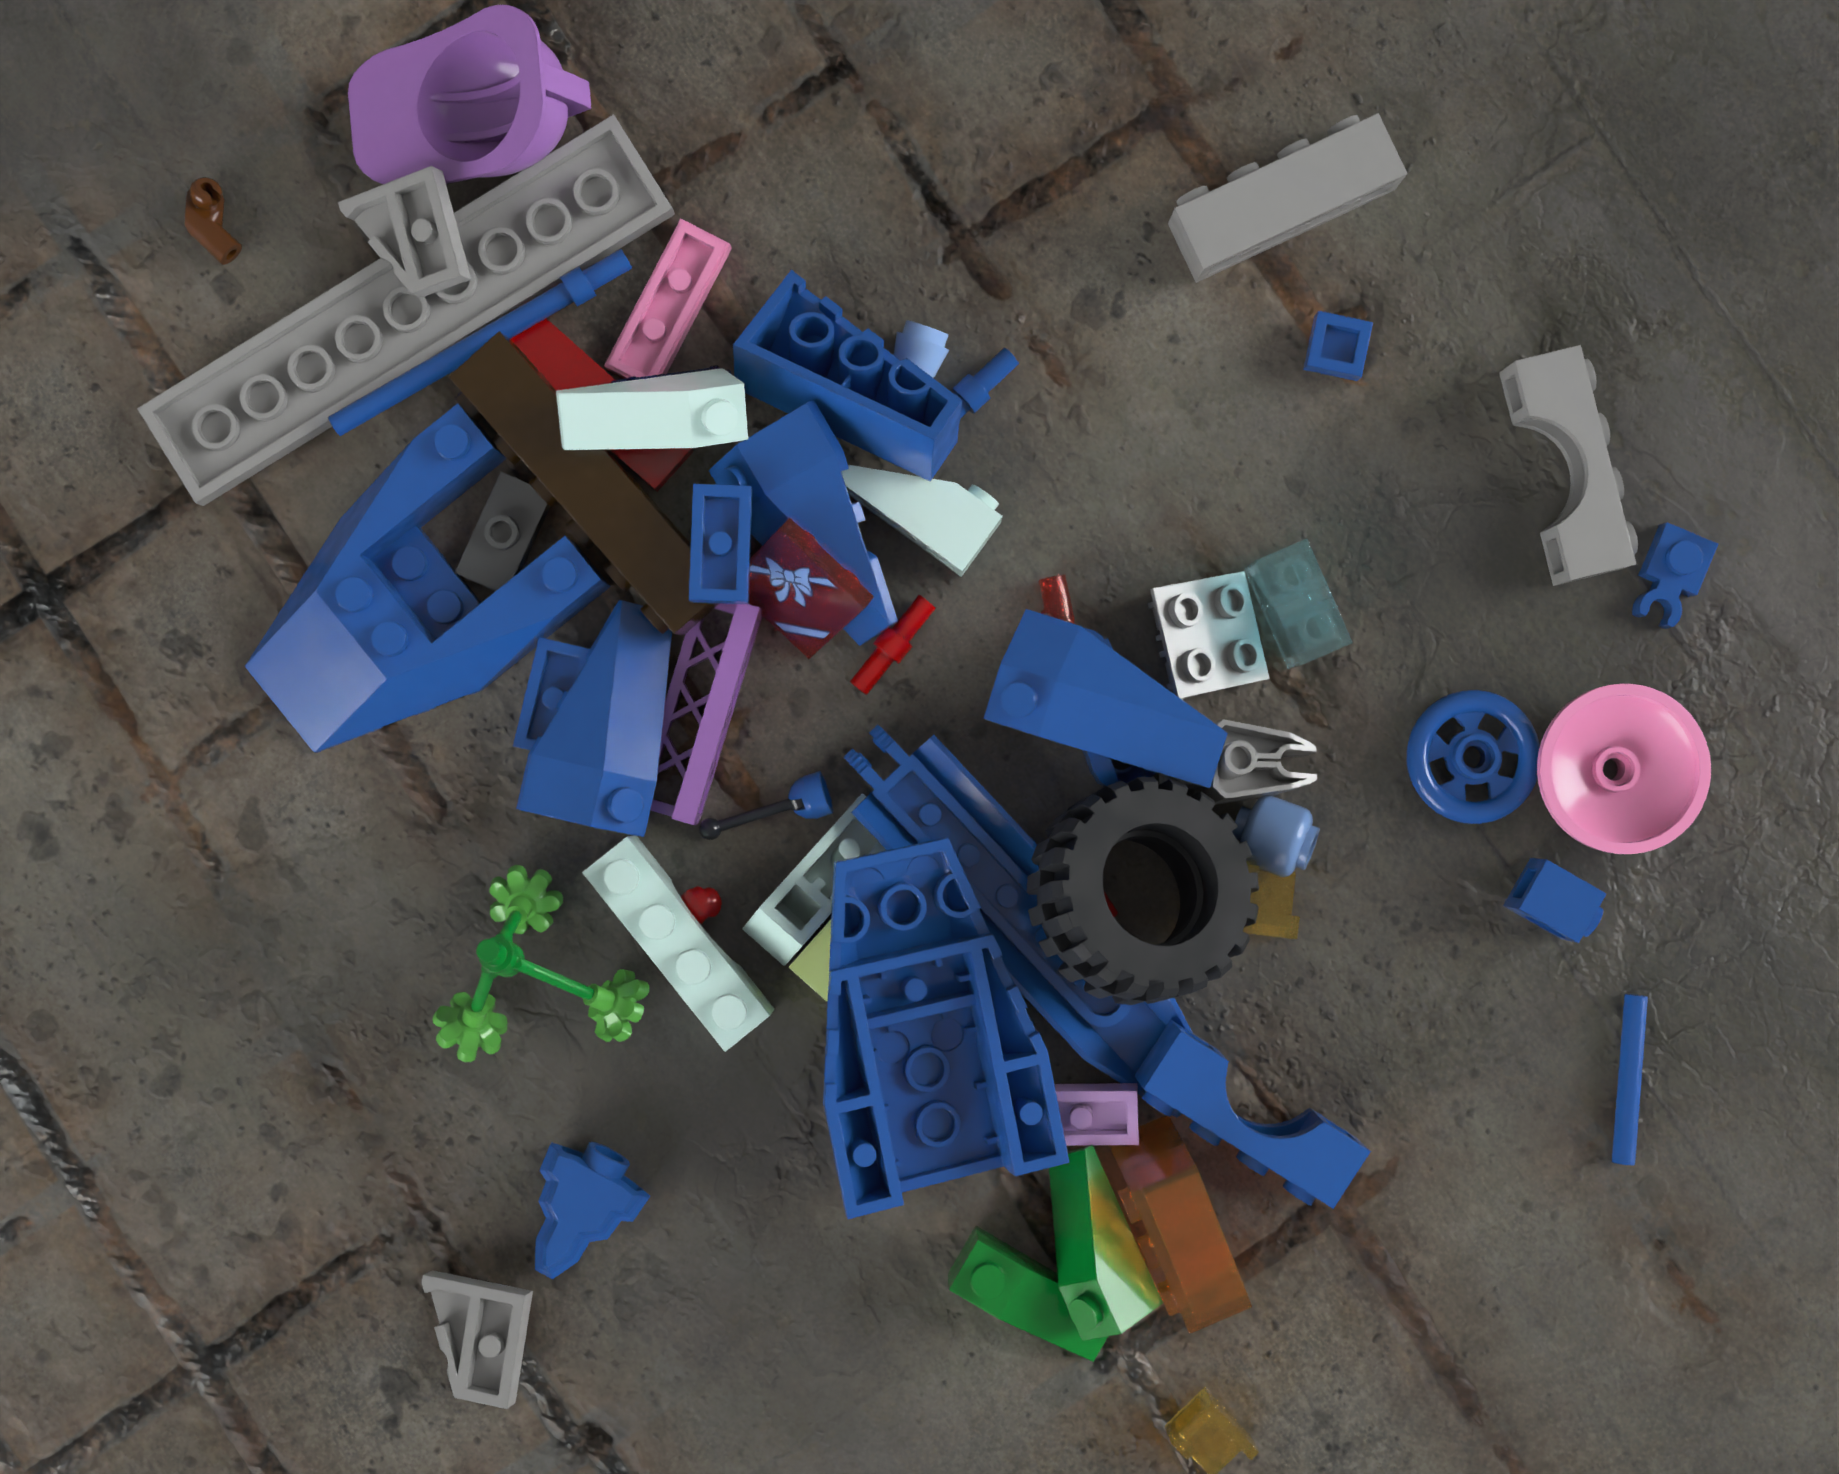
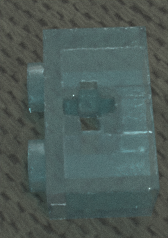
M1308 539L1255 560L1244 568L1288 670L1353 643Z

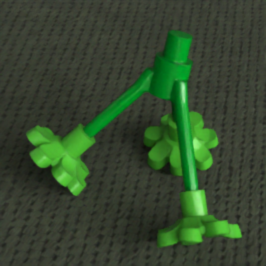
M514 865L508 869L507 880L502 877L493 878L489 892L498 901L490 906V916L495 922H502L504 920L506 922L495 937L482 940L477 946L476 954L482 967L481 977L474 997L471 998L466 992L456 993L450 1000L451 1007L440 1006L433 1015V1023L442 1028L436 1035L437 1043L442 1048H450L457 1043L459 1045L457 1057L463 1062L474 1061L478 1047H481L488 1054H495L501 1048V1037L499 1034L506 1033L508 1022L505 1015L493 1012L495 998L489 994L492 982L498 975L501 977H512L521 972L583 998L584 1004L590 1006L588 1017L597 1022L596 1036L606 1043L610 1042L612 1038L618 1042L627 1040L632 1034V1027L628 1020L636 1023L643 1015L644 1006L636 1003V1001L642 1000L648 995L649 984L646 981L635 980V973L633 971L620 969L616 972L613 981L607 980L602 986L597 984L586 986L525 960L523 950L513 943V934H524L530 925L540 933L546 931L553 924V918L548 912L557 910L563 904L561 892L556 890L546 891L552 882V878L543 869H538L530 879L523 866Z

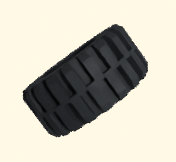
M1137 777L1128 783L1121 780L1098 790L1070 806L1068 812L1055 818L1045 830L1048 839L1037 844L1031 860L1035 865L1039 866V871L1027 877V893L1029 895H1037V906L1028 910L1032 926L1041 924L1047 938L1040 941L1039 944L1046 956L1050 957L1057 954L1064 962L1058 971L1070 982L1084 979L1086 981L1084 985L1086 993L1099 999L1112 996L1117 1004L1155 1003L1191 994L1207 987L1208 981L1221 978L1232 968L1230 957L1243 954L1250 941L1249 934L1243 932L1244 927L1256 924L1258 905L1250 903L1251 893L1259 891L1258 874L1256 872L1249 873L1246 859L1253 857L1247 841L1238 843L1232 833L1237 828V824L1227 812L1220 816L1213 812L1211 809L1215 805L1214 800L1201 791L1187 796L1188 787L1186 784L1171 779L1159 785L1154 777ZM1120 841L1137 842L1156 852L1167 863L1176 879L1180 895L1179 916L1171 935L1161 944H1148L1130 935L1115 920L1107 905L1103 890V870L1110 850Z

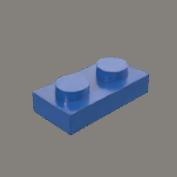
M693 484L689 579L690 602L748 604L752 486Z
M539 637L513 747L531 750L538 736H543L558 711L556 707L564 692L570 690L585 665V657L590 649Z

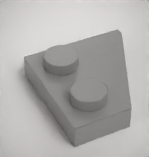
M430 166L338 202L340 211L346 218L354 220L369 237L368 244L380 258L392 264L395 275L411 294L425 297L471 280L442 170Z
M433 1270L424 1274L422 1286L424 1293L431 1292L440 1323L434 1329L440 1350L444 1352L448 1360L447 1375L454 1398L508 1409L516 1403L533 1291Z

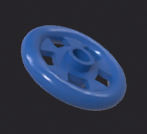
M1481 690L1459 691L1437 700L1418 718L1411 731L1407 745L1408 773L1418 795L1436 813L1460 823H1488L1512 813L1532 792L1538 779L1537 760L1540 743L1529 718L1518 706L1508 699L1495 693ZM1485 714L1498 719L1505 725L1497 740L1490 733L1478 729V725ZM1454 717L1463 727V731L1454 735L1446 744L1436 732L1446 721ZM1470 746L1476 748L1480 753V761L1473 768L1467 766L1463 759L1465 750ZM1503 751L1518 754L1517 768L1513 778L1498 775L1502 764ZM1444 757L1446 768L1453 778L1439 785L1432 774L1430 762ZM1487 783L1488 800L1466 801V784L1479 785Z

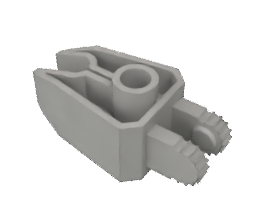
M1223 719L1215 724L1228 732L1210 788L1159 774V784L1169 779L1184 783L1188 789H1195V793L1201 791L1213 799L1215 805L1257 799L1268 795L1275 796L1311 784L1317 780V774L1289 772L1283 768L1281 762L1274 761L1281 759V757H1305L1315 753L1316 746L1291 732Z

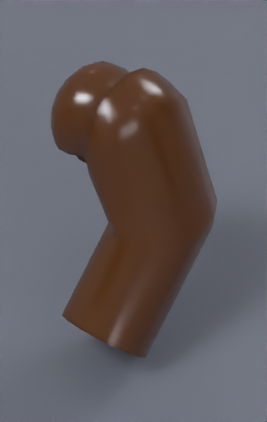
M201 177L192 182L186 195L185 227L188 233L222 265H226L239 255L242 245L223 228L224 198L222 188L215 180Z

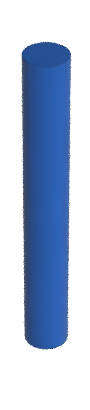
M1624 994L1612 1149V1162L1622 1165H1635L1648 1003V996Z

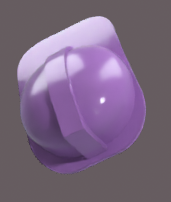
M494 5L484 8L440 32L401 46L386 49L372 56L354 72L348 88L355 161L364 174L380 184H386L430 166L443 171L446 184L473 178L500 177L520 172L541 161L556 147L563 136L569 117L591 109L589 82L564 71L555 53L541 41L538 28L533 19L524 11L510 5Z

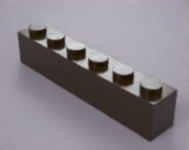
M499 331L449 376L461 390L454 397L458 404L477 423L485 418L497 431L498 434L491 439L495 446L514 465L520 460L525 463L535 475L529 481L531 487L549 506L553 507L557 502L561 504L572 517L566 523L568 529L587 549H590L594 544L597 545L609 559L603 566L605 571L625 592L633 587L647 602L640 610L659 632L664 634L670 629L674 634L684 636L720 604L693 603L689 601L691 543L608 449L564 450L562 448L556 389L510 338Z

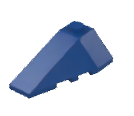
M813 400L748 437V440L738 443L708 471L717 485L752 486L751 534L785 569L794 572L798 568H809V577H826L838 588L835 589L810 583L813 591L812 597L861 646L898 620L878 557L866 550L858 523L865 520L860 502L851 503L843 479L842 471L849 469L844 451L816 402Z
M622 600L617 602L585 657L586 663L570 690L565 691L556 706L558 711L543 736H538L528 753L516 809L589 827L640 837L645 836L657 782L672 631L668 629L664 634L659 632L640 610L643 607L642 605Z
M1029 609L1025 610L1001 661L983 718L1041 738L1207 788L1211 787L1228 732L1177 695L1170 692L1082 626Z

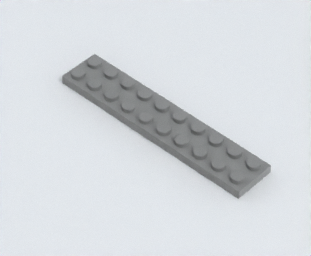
M613 114L548 154L538 163L522 170L454 212L471 280L425 297L411 294L395 275L392 264L380 258L137 409L194 502L205 506L331 428L332 425L328 416L562 283L560 276L580 266L583 271L675 215L674 210Z

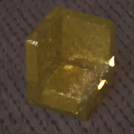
M1247 864L1249 873L1256 872L1258 874L1259 891L1251 893L1250 903L1257 904L1259 908L1256 924L1244 927L1243 932L1297 939L1300 917L1292 914L1296 872L1294 871L1287 877H1280L1259 869L1257 865Z
M1205 1387L1165 1425L1171 1444L1186 1460L1192 1456L1208 1474H1218L1240 1451L1250 1460L1259 1453L1251 1435Z

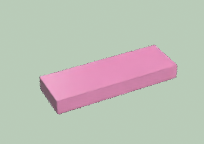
M680 219L604 365L608 371L628 381L666 376L732 249L730 243Z

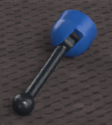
M821 771L796 780L790 787L788 799L719 821L714 818H707L701 822L699 832L704 839L714 840L719 837L721 831L790 809L805 819H818L834 813L833 803Z

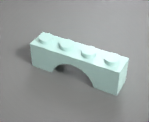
M627 836L582 872L725 1052L772 1014L774 1007L743 968L733 961L705 931L681 899L671 878L637 836Z

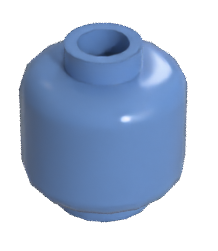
M1268 795L1259 798L1252 809L1241 807L1235 820L1237 828L1232 833L1240 843L1244 841L1248 843L1253 857L1246 859L1247 865L1280 877H1287L1296 868L1306 869L1314 851L1320 828L1312 825V814L1307 808Z

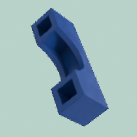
M1170 1020L1134 1075L1141 1087L1146 1090L1142 1099L1169 1117L1175 1109L1193 1120L1189 1128L1212 1145L1218 1146L1222 1139L1239 1149L1236 1158L1258 1174L1265 1176L1269 1169L1286 1179L1282 1185L1283 1188L1304 1203L1311 1206L1317 1198L1334 1209L1371 1151L1354 1135L1311 1108H1308L1293 1119L1276 1124H1260L1240 1117L1233 1112L1226 1092V1074L1229 1061L1217 1048Z

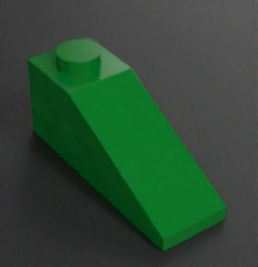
M1093 1145L1068 1151L1070 1163L1049 1168L1058 1285L1068 1307L1070 1317L1076 1325L1082 1341L1122 1334L1163 1304Z
M975 1226L948 1273L949 1290L1001 1321L1094 1362L1108 1336L1082 1341L1060 1292L1058 1273Z

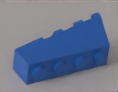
M790 270L733 344L734 376L744 383L745 393L788 414L805 403L814 400L836 437L931 482L957 443L962 400L908 358L899 360L884 348V340L868 328L862 332L842 316L843 309L827 296L819 299L806 289V280L793 270Z

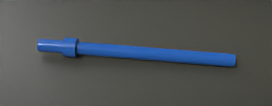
M619 249L583 271L580 266L560 276L562 283L328 416L331 425L339 436L344 435L458 369L499 331L511 339L573 302L578 307L597 296L594 290L631 270L632 266L622 249Z

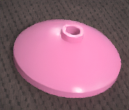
M1614 684L1598 687L1577 696L1557 713L1546 729L1541 741L1537 760V777L1541 796L1549 813L1556 823L1572 838L1583 845L1602 852L1638 854L1655 850L1670 843L1693 823L1701 811L1708 794L1711 779V761L1707 742L1698 723L1675 699L1661 691L1643 685ZM1609 759L1613 760L1618 767L1617 775L1612 780L1608 779L1603 772V766Z

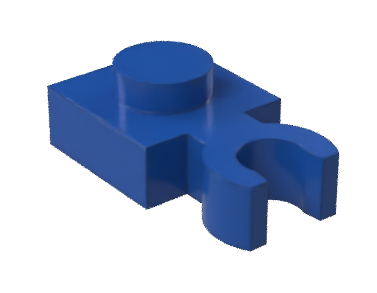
M1668 522L1660 524L1638 576L1653 583L1649 591L1640 594L1634 601L1632 615L1638 618L1646 616L1652 602L1656 601L1664 609V615L1660 620L1659 627L1664 629L1674 627L1682 615L1680 594L1687 597L1698 595L1718 543Z

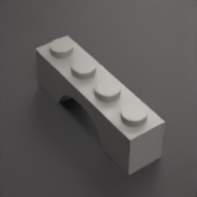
M1581 345L1514 361L1499 372L1512 425L1532 429L1548 437L1564 455L1570 472L1571 484L1567 503L1557 519L1540 532L1553 586L1636 565L1634 554L1638 550V539L1633 525L1625 520L1620 500L1624 496V484L1619 470L1611 465L1607 445L1610 443V429L1606 417L1602 413H1598L1593 394L1596 389V374L1591 361L1584 359Z

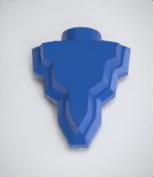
M551 1142L539 1170L546 1180L538 1201L546 1219L536 1237V1271L554 1279L580 1260L590 1242L608 1239L621 1221L633 1222L650 1198V1195L628 1177L624 1176L630 1165V1162L624 1156L607 1146L595 1142H589L584 1153Z

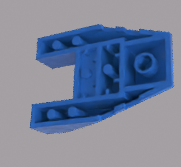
M458 403L416 436L339 519L245 665L246 669L314 753L382 729L383 726L407 717L425 713L437 708L439 705L463 696L472 695L484 690L536 648L539 637L547 639L611 587L579 546L566 536L562 537L482 603L460 575L455 573V569L421 527L507 459L495 446L480 424L472 419Z

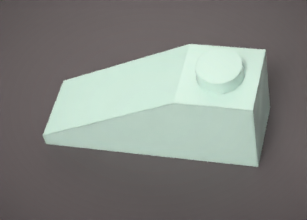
M723 368L556 391L561 442L564 450L697 448L748 440L744 383Z
M848 465L849 469L842 471L849 496L860 502L864 507L961 577L1002 520V515L995 511L999 503L987 492L973 484L967 491L955 482L932 479L930 482L919 476Z
M863 793L765 900L742 928L783 966L790 961L832 913L834 862L886 851L878 840L851 813L866 798Z

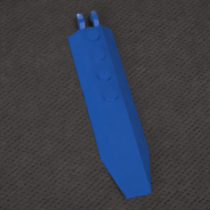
M879 725L874 727L869 732L872 736V741L899 766L886 779L882 780L872 769V764L860 752H856L852 748L844 756V759L874 790L851 813L886 850L945 837L949 838L979 902L980 912L990 933L994 935L1003 954L1001 957L1021 994L1086 1062L1121 1084L1137 1083L1138 1094L1143 1096L1146 1090L1141 1087L1134 1075L1169 1021L1172 1020L1193 1033L1175 998L1150 1004L1146 1002L1134 1005L1117 1004L1112 996L1099 999L1084 991L1086 983L1084 979L1074 982L1068 981L1058 971L1059 967L1064 963L1057 954L1047 957L1039 942L1047 937L1041 924L1032 926L1028 912L1029 909L1037 906V895H1029L1027 893L1028 875L1039 871V866L1035 865L1031 860L1037 844L934 734L908 756ZM1176 1109L1172 1113L1176 1118L1182 1114Z

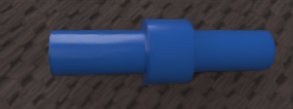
M1003 348L974 376L967 374L951 389L953 394L962 400L960 419L968 411L973 414L976 413L990 399L988 393L1019 365V362L1009 350Z

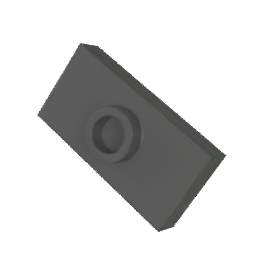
M501 471L455 573L497 591L522 570L551 506L536 493L530 484Z

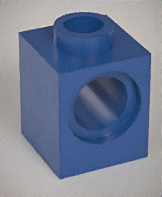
M1530 858L1503 906L1562 940L1579 943L1583 936H1589L1598 926L1603 915V908L1600 905L1606 893L1547 859Z

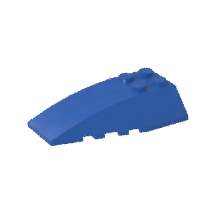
M946 837L834 862L823 1106L847 1219L904 1205L902 1192L988 1170L1005 1167L1014 1176H1019L1070 1163L1048 1050L1040 1033L1036 1031L1026 1010L1028 1007L1018 986L1014 984L1001 957L1003 954L994 935L990 933L980 912L979 902L949 838Z

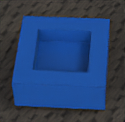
M1318 311L1313 319L1303 370L1358 381L1363 374L1373 322Z

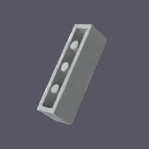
M1379 113L1360 121L1358 115L1350 116L1328 129L1327 133L1329 136L1310 145L1308 139H1301L1282 149L1277 154L1279 160L1259 168L1257 162L1247 164L1232 172L1227 177L1228 183L1209 192L1207 186H1201L1181 196L1176 201L1178 207L1174 208L1168 225L1195 282L1204 280L1394 191L1408 173Z

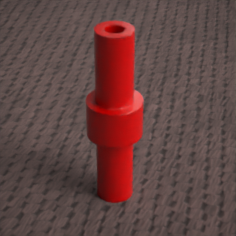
M918 595L892 629L888 627L873 642L877 648L850 680V683L867 696L892 663L895 661L897 664H900L913 646L909 642L936 608L924 597Z

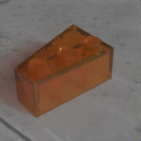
M1165 1115L1139 1126V1145H1109L1126 1185V1188L1117 1191L1130 1223L1141 1221L1146 1232L1145 1235L1137 1238L1139 1246L1150 1271L1160 1267L1165 1280L1157 1283L1156 1287L1169 1317L1180 1313L1189 1334L1252 1308L1197 1166L1171 1118Z

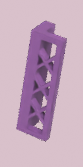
M719 604L714 608L732 614L733 618L726 641L713 648H710L701 631L704 618L685 634L665 700L659 764L665 746L672 759L661 765L658 764V774L676 765L683 778L676 805L653 799L651 811L671 816V819L691 825H698L700 823L764 613L760 607L750 604ZM697 640H699L705 652L692 658ZM722 652L720 661L718 663L715 655ZM709 659L716 672L710 694L694 701L685 684L688 670ZM682 692L688 706L676 712ZM706 704V707H705V710H704V713H703V716H702V714H701L699 708L702 707V706H704V705ZM693 712L699 724L693 748L679 755L669 737L672 722ZM690 757L686 769L682 761Z

